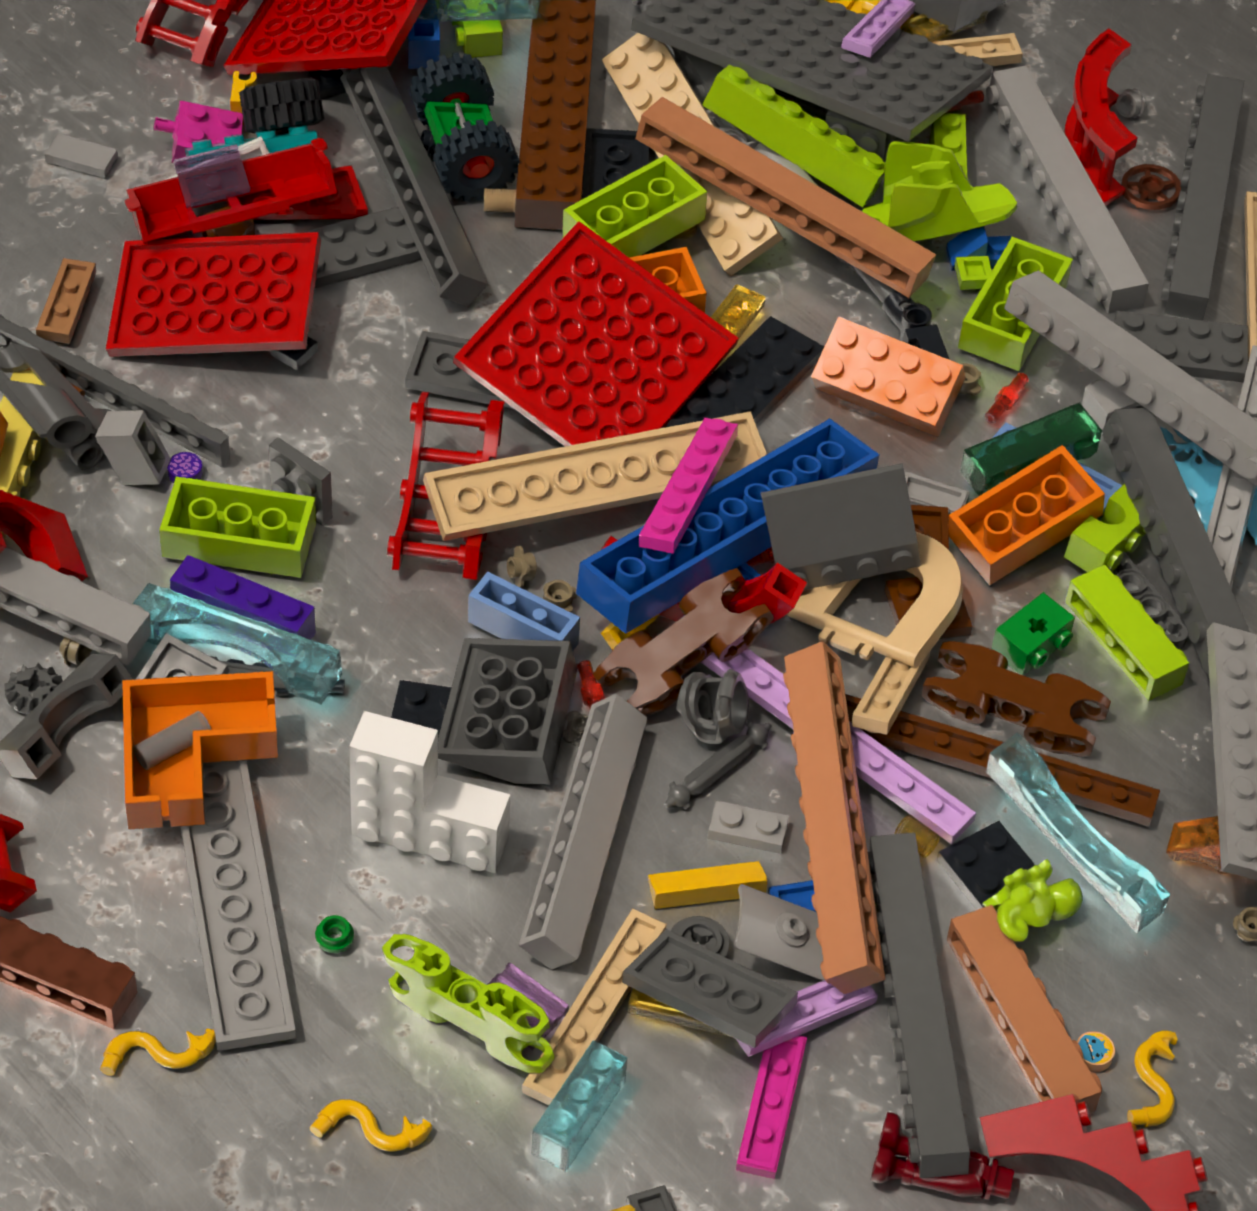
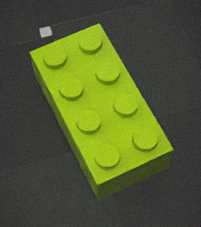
M664 155L564 209L562 238L580 221L626 256H639L705 220L707 191L667 155Z
M1012 236L963 319L958 348L1020 371L1040 334L1004 309L1012 282L1039 270L1066 289L1073 259Z
M176 476L159 529L162 557L184 560L189 555L212 565L301 578L316 527L315 497Z

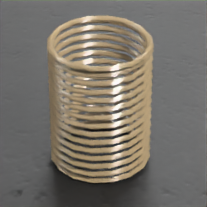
M485 188L484 212H488V210L489 212H495L496 210V212L504 213L505 209V213H513V210L515 213L516 190L509 189L508 192V189H502L501 194V189L500 191L499 189H493L492 193V188Z

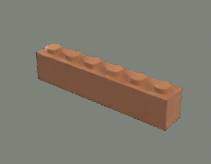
M993 905L951 919L947 942L1039 1102L1075 1094L1078 1096L1079 1102L1086 1101L1090 1113L1095 1112L1102 1093L1101 1082L1096 1073L1090 1072L1085 1064L1078 1042L1071 1040L1065 1030L1061 1013L1058 1009L1052 1008L1046 997V989L1043 982L1038 977L1035 978L1028 967V959L1024 950L1021 947H1017L1013 940L1001 932L996 919L997 912Z

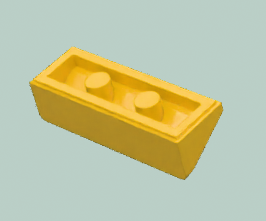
M759 861L649 874L647 877L654 909L739 899L738 888L740 884L765 893L767 892L768 885L767 876Z

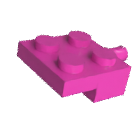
M180 100L175 121L155 117L153 131L171 133L173 137L172 163L188 166L185 148L193 147V141L211 139L212 144L225 143L224 137L242 134L243 114Z

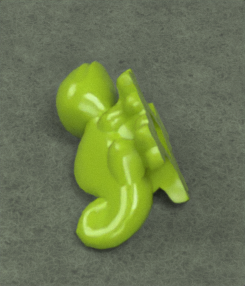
M1046 859L1029 870L1020 868L1013 874L1006 876L1003 879L1005 886L996 895L984 901L983 905L985 907L993 905L997 911L996 919L1003 934L1013 941L1023 942L1028 937V926L1043 927L1048 925L1051 920L1061 921L1076 914L1083 901L1079 884L1074 879L1068 878L1047 885L1046 881L1051 876L1053 868L1050 861Z

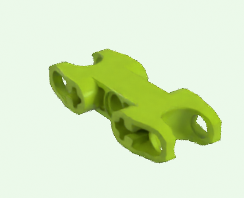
M394 934L383 945L382 952L386 963L397 971L388 979L391 992L396 999L412 1011L434 1023H444L447 1021L483 1040L487 1052L492 1057L524 1072L543 1073L554 1060L552 1048L548 1041L541 1037L550 1028L549 1019L540 1006L522 993L502 983L484 984L452 966L449 955L443 949L408 934ZM407 946L414 950V955L411 959L405 961L392 954L393 951L398 947ZM403 980H406L410 990H402L398 985ZM526 1017H536L540 1022L532 1028ZM530 1045L544 1052V1055L539 1060L528 1061L522 1057V1051Z

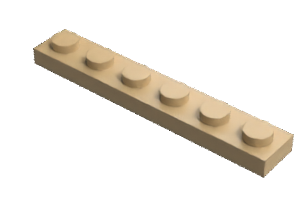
M632 908L549 1041L554 1053V1060L543 1073H529L522 1084V1093L558 1109L632 988L622 983L623 971L666 930L667 924Z

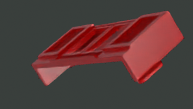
M323 138L313 139L310 144L127 189L128 199L125 200V205L128 211L132 212L134 223L142 241L147 242L191 230L195 234L289 210V205L336 194L337 190L330 161L323 152L328 149L327 143ZM268 189L275 196L274 198L243 206L237 198ZM225 200L230 207L227 210L196 217L193 208Z

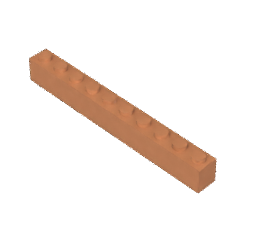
M661 97L641 115L636 140L662 155H667L677 164L909 298L928 279L936 257L935 253L675 103Z
M821 641L784 656L786 672L783 673V679L789 691L790 702L787 704V710L794 729L791 741L798 760L795 772L802 791L799 804L805 815L806 822L803 835L810 853V861L807 866L814 884L815 894L812 895V904L818 915L819 927L816 929V936L822 947L823 954L820 968L827 983H831L843 994H847L884 981L885 972L841 660L831 648Z

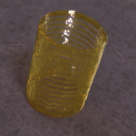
M907 815L898 824L894 834L915 832L919 855L922 858H926L937 846L940 836L913 816Z

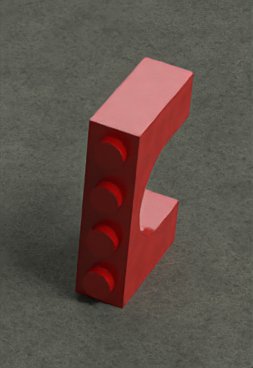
M0 490V553L6 548L2 531L20 547L27 558L44 562L50 568L67 576H74L83 582L88 575L65 514Z

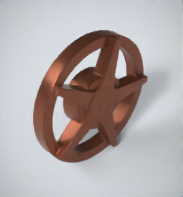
M1142 164L1130 168L1123 175L1121 185L1126 188L1123 194L1124 197L1135 205L1136 208L1140 207L1149 210L1172 207L1177 202L1181 191L1179 178L1169 169L1154 164ZM1150 172L1161 174L1167 177L1169 181H1163L1160 177L1151 175ZM1145 173V176L1141 177L1139 182L1128 181L1135 174ZM1175 186L1176 192L1172 197L1168 198L1163 194L1164 190ZM1129 189L1138 191L1141 195L1140 198L1134 196ZM1156 199L1159 202H1149L1147 200Z

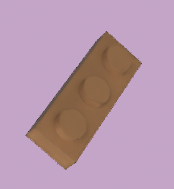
M63 258L36 328L37 336L48 341L70 344L97 273L96 263Z

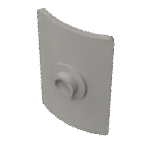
M740 884L738 888L740 914L734 947L824 981L825 979L820 968V964L823 961L822 947L816 936V929L819 927L817 913Z

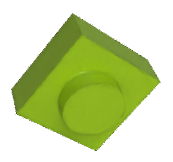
M956 257L955 271L960 290L982 289L992 272L989 257Z

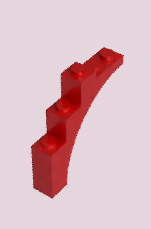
M1075 1094L979 1117L989 1157L991 1158L1045 1155L1086 1163L1113 1176L1139 1195L1152 1211H1200L1197 1201L1190 1202L1188 1196L1204 1192L1202 1182L1208 1181L1202 1157L1195 1158L1191 1150H1186L1145 1161L1143 1154L1150 1153L1144 1129L1137 1130L1133 1122H1127L1087 1132L1086 1126L1092 1125L1090 1111L1086 1101L1079 1102V1098Z

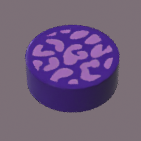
M180 452L173 455L167 467L170 481L174 483L176 476L200 480L203 475L201 459L196 454L190 452Z

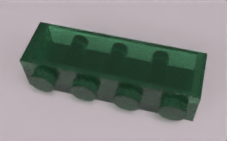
M1079 402L964 449L960 473L977 495L980 496L1061 445L1069 451L1076 461L1090 458L1097 453L1102 429Z

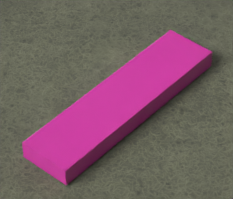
M797 1036L763 1051L737 1159L736 1171L775 1179L807 1037Z

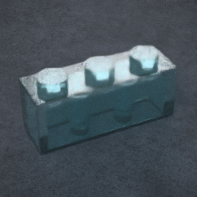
M593 1040L532 1130L531 1154L567 1172L625 1084L628 1058Z

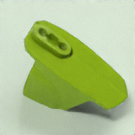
M893 141L889 144L885 162L883 202L867 206L862 212L912 241H919L967 231L1006 220L1017 210L1018 206L1014 196L1000 183L972 187L951 149L932 144Z

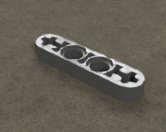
M1123 552L1124 556L1117 568L1113 571L1109 570L1114 575L1117 571V576L1122 582H1132L1138 586L1139 589L1136 591H1127L1134 599L1139 600L1143 606H1153L1159 610V614L1149 616L1164 629L1165 633L1166 630L1170 633L1166 636L1177 649L1181 650L1188 638V630L1183 619L1127 554Z

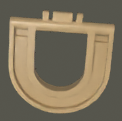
M916 532L921 566L909 568L905 571L918 577L923 584V589L919 597L887 637L833 616L861 579L803 590L795 608L787 616L822 630L818 635L819 641H823L825 644L830 641L831 646L852 655H856L859 652L860 658L867 661L874 652L917 668L959 611L963 595L959 566L952 553L944 545L925 534Z

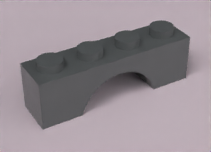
M91 654L0 741V760L12 777L38 779L62 755L59 751V745L70 729L89 715L112 707L123 696L122 680H133V678L116 654Z

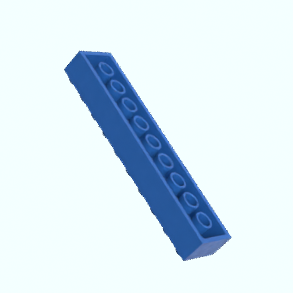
M829 418L711 486L674 554L639 547V534L644 527L642 526L581 561L576 594L626 634L680 602L688 592L702 582L735 569L772 547L761 492L876 469L880 454Z

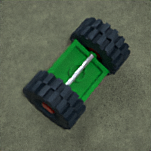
M459 52L452 53L451 58H447L445 54L439 55L440 60L434 62L433 59L427 61L428 67L426 69L421 66L417 70L419 77H412L411 83L413 86H410L411 98L421 123L424 126L427 124L428 129L430 127L436 144V153L433 154V159L444 190L448 194L451 192L452 197L457 200L461 195L463 201L470 202L471 197H476L477 201L483 200L485 188H492L493 193V189H501V191L502 189H507L506 182H514L516 179L514 173H518L519 158L509 132H506L505 127L502 125L497 127L490 114L489 106L494 105V90L484 65L477 58L472 60L471 55L466 53L463 58H460Z

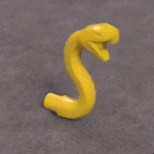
M207 1028L204 1035L196 1036L186 1031L189 1048L185 1052L180 1053L167 1051L155 1036L147 1032L129 1031L119 1034L107 1045L103 1053L104 1059L100 1071L105 1075L113 1076L118 1065L122 1063L125 1053L132 1047L137 1046L145 1048L151 1057L164 1067L172 1069L189 1067L197 1061L206 1058L214 1049L216 1042L215 1032Z
M1167 1030L1156 1032L1138 1046L1134 1058L1136 1072L1157 1093L1160 1101L1155 1106H1144L1142 1109L1128 1110V1122H1133L1135 1125H1144V1127H1152L1165 1123L1171 1117L1175 1105L1173 1090L1168 1082L1154 1071L1150 1058L1152 1055H1157L1173 1061L1175 1056L1169 1049V1044L1175 1045L1178 1039L1175 1032Z
M339 1099L330 1102L318 1113V1118L309 1127L316 1137L322 1138L330 1128H334L340 1119L346 1116H354L360 1121L363 1133L371 1145L388 1152L414 1148L423 1143L432 1130V1125L427 1120L423 1119L421 1124L416 1125L410 1123L407 1117L404 1116L402 1132L395 1136L386 1135L380 1131L372 1111L363 1103L351 1099Z

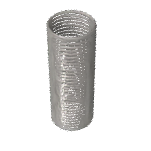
M197 711L152 735V737L150 736V738L134 745V754L140 765L145 770H149V768L192 746L193 730H209L211 727L206 717Z

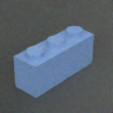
M490 572L484 575L468 596V622L501 639L570 641L573 651L579 644V616Z

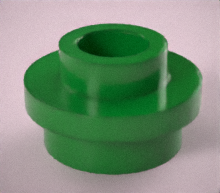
M328 916L316 928V943L326 952H343L353 943V927L341 916ZM333 934H337V935H339V936H341V937H338V938H330L329 936H331V935H333Z

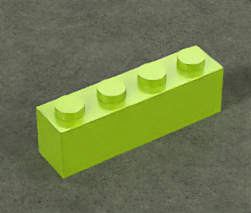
M1104 564L1070 580L1065 603L1148 701L1183 685L1189 666L1186 655L1182 650L1175 647L1166 636L1164 629L1151 619L1145 612L1141 602L1132 597L1117 575H1114Z

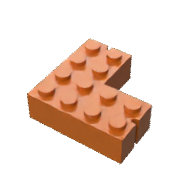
M273 671L122 680L125 806L128 829L163 827V821H170L171 827L205 825L203 763L278 758ZM197 711L206 717L211 729L193 730L192 746L149 768V770H145L140 765L134 754V745L150 738V736L152 737V735Z

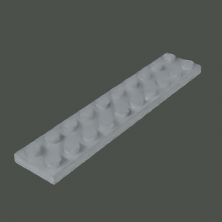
M247 761L203 763L205 825L180 826L217 1051L295 1039L296 1029Z

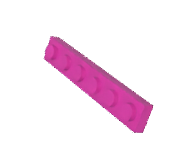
M704 418L640 532L639 547L674 554L738 436V424L725 422L722 419Z

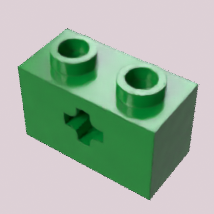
M1043 592L995 629L991 649L1004 655L1008 660V666L1024 676L1033 668L1039 669L1042 667L1050 654L1057 649L1063 650L1071 642L1075 617Z

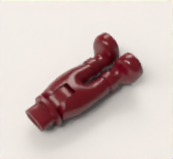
M887 1112L870 1181L882 1184L889 1180L901 1179V1184L914 1185L958 1197L979 1196L982 1199L989 1200L990 1195L1004 1199L1009 1198L1014 1170L998 1166V1160L994 1158L989 1166L990 1157L970 1148L968 1174L920 1178L918 1164L910 1163L908 1152L909 1137L902 1132L901 1119L897 1114ZM895 1156L906 1158V1162L896 1158Z

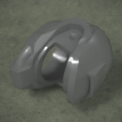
M729 669L722 678H713L710 674L705 675L702 672H692L685 678L679 692L676 710L682 715L688 729L698 740L708 744H720L727 737L741 733L745 728L749 713V697L741 673Z

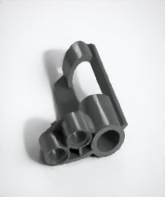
M12 342L6 348L0 349V391L39 437L45 438L54 447L62 448L79 469L87 470L94 467L101 460L104 453L95 436L107 411L111 410L94 408L39 350ZM30 368L44 385L12 381L4 372H20Z

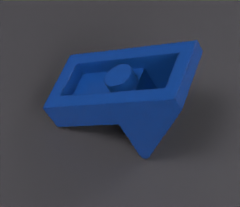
M985 226L963 231L946 244L951 271H955L956 257L988 256L991 269H993L1009 243L1011 236L987 237Z

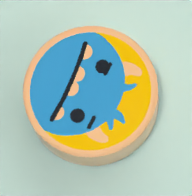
M1090 1031L1078 1038L1077 1042L1081 1047L1083 1060L1090 1072H1101L1111 1065L1115 1054V1046L1107 1035L1097 1031Z

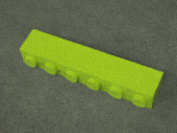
M729 64L717 74L702 104L704 107L859 206L864 207L874 197L884 179L885 163L879 155L867 152L856 145L852 138L840 135L832 130L825 121L810 116L797 103L785 100L777 95L770 86L760 84L749 77L745 70Z

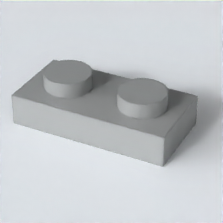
M716 800L707 839L781 854L789 815Z

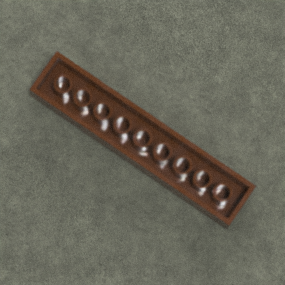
M534 0L519 155L520 163L518 166L515 198V227L563 230V210L582 200L596 0Z

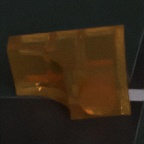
M1218 816L1174 823L1166 853L1173 861L1197 862L1216 869L1220 874L1227 873L1221 871Z

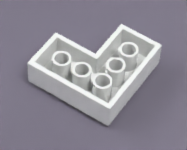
M364 711L349 745L352 835L368 842L377 841L392 845L402 851H414L429 855L439 861L448 860L463 864L476 871L485 870L496 873L509 839L510 794L439 776L438 730Z

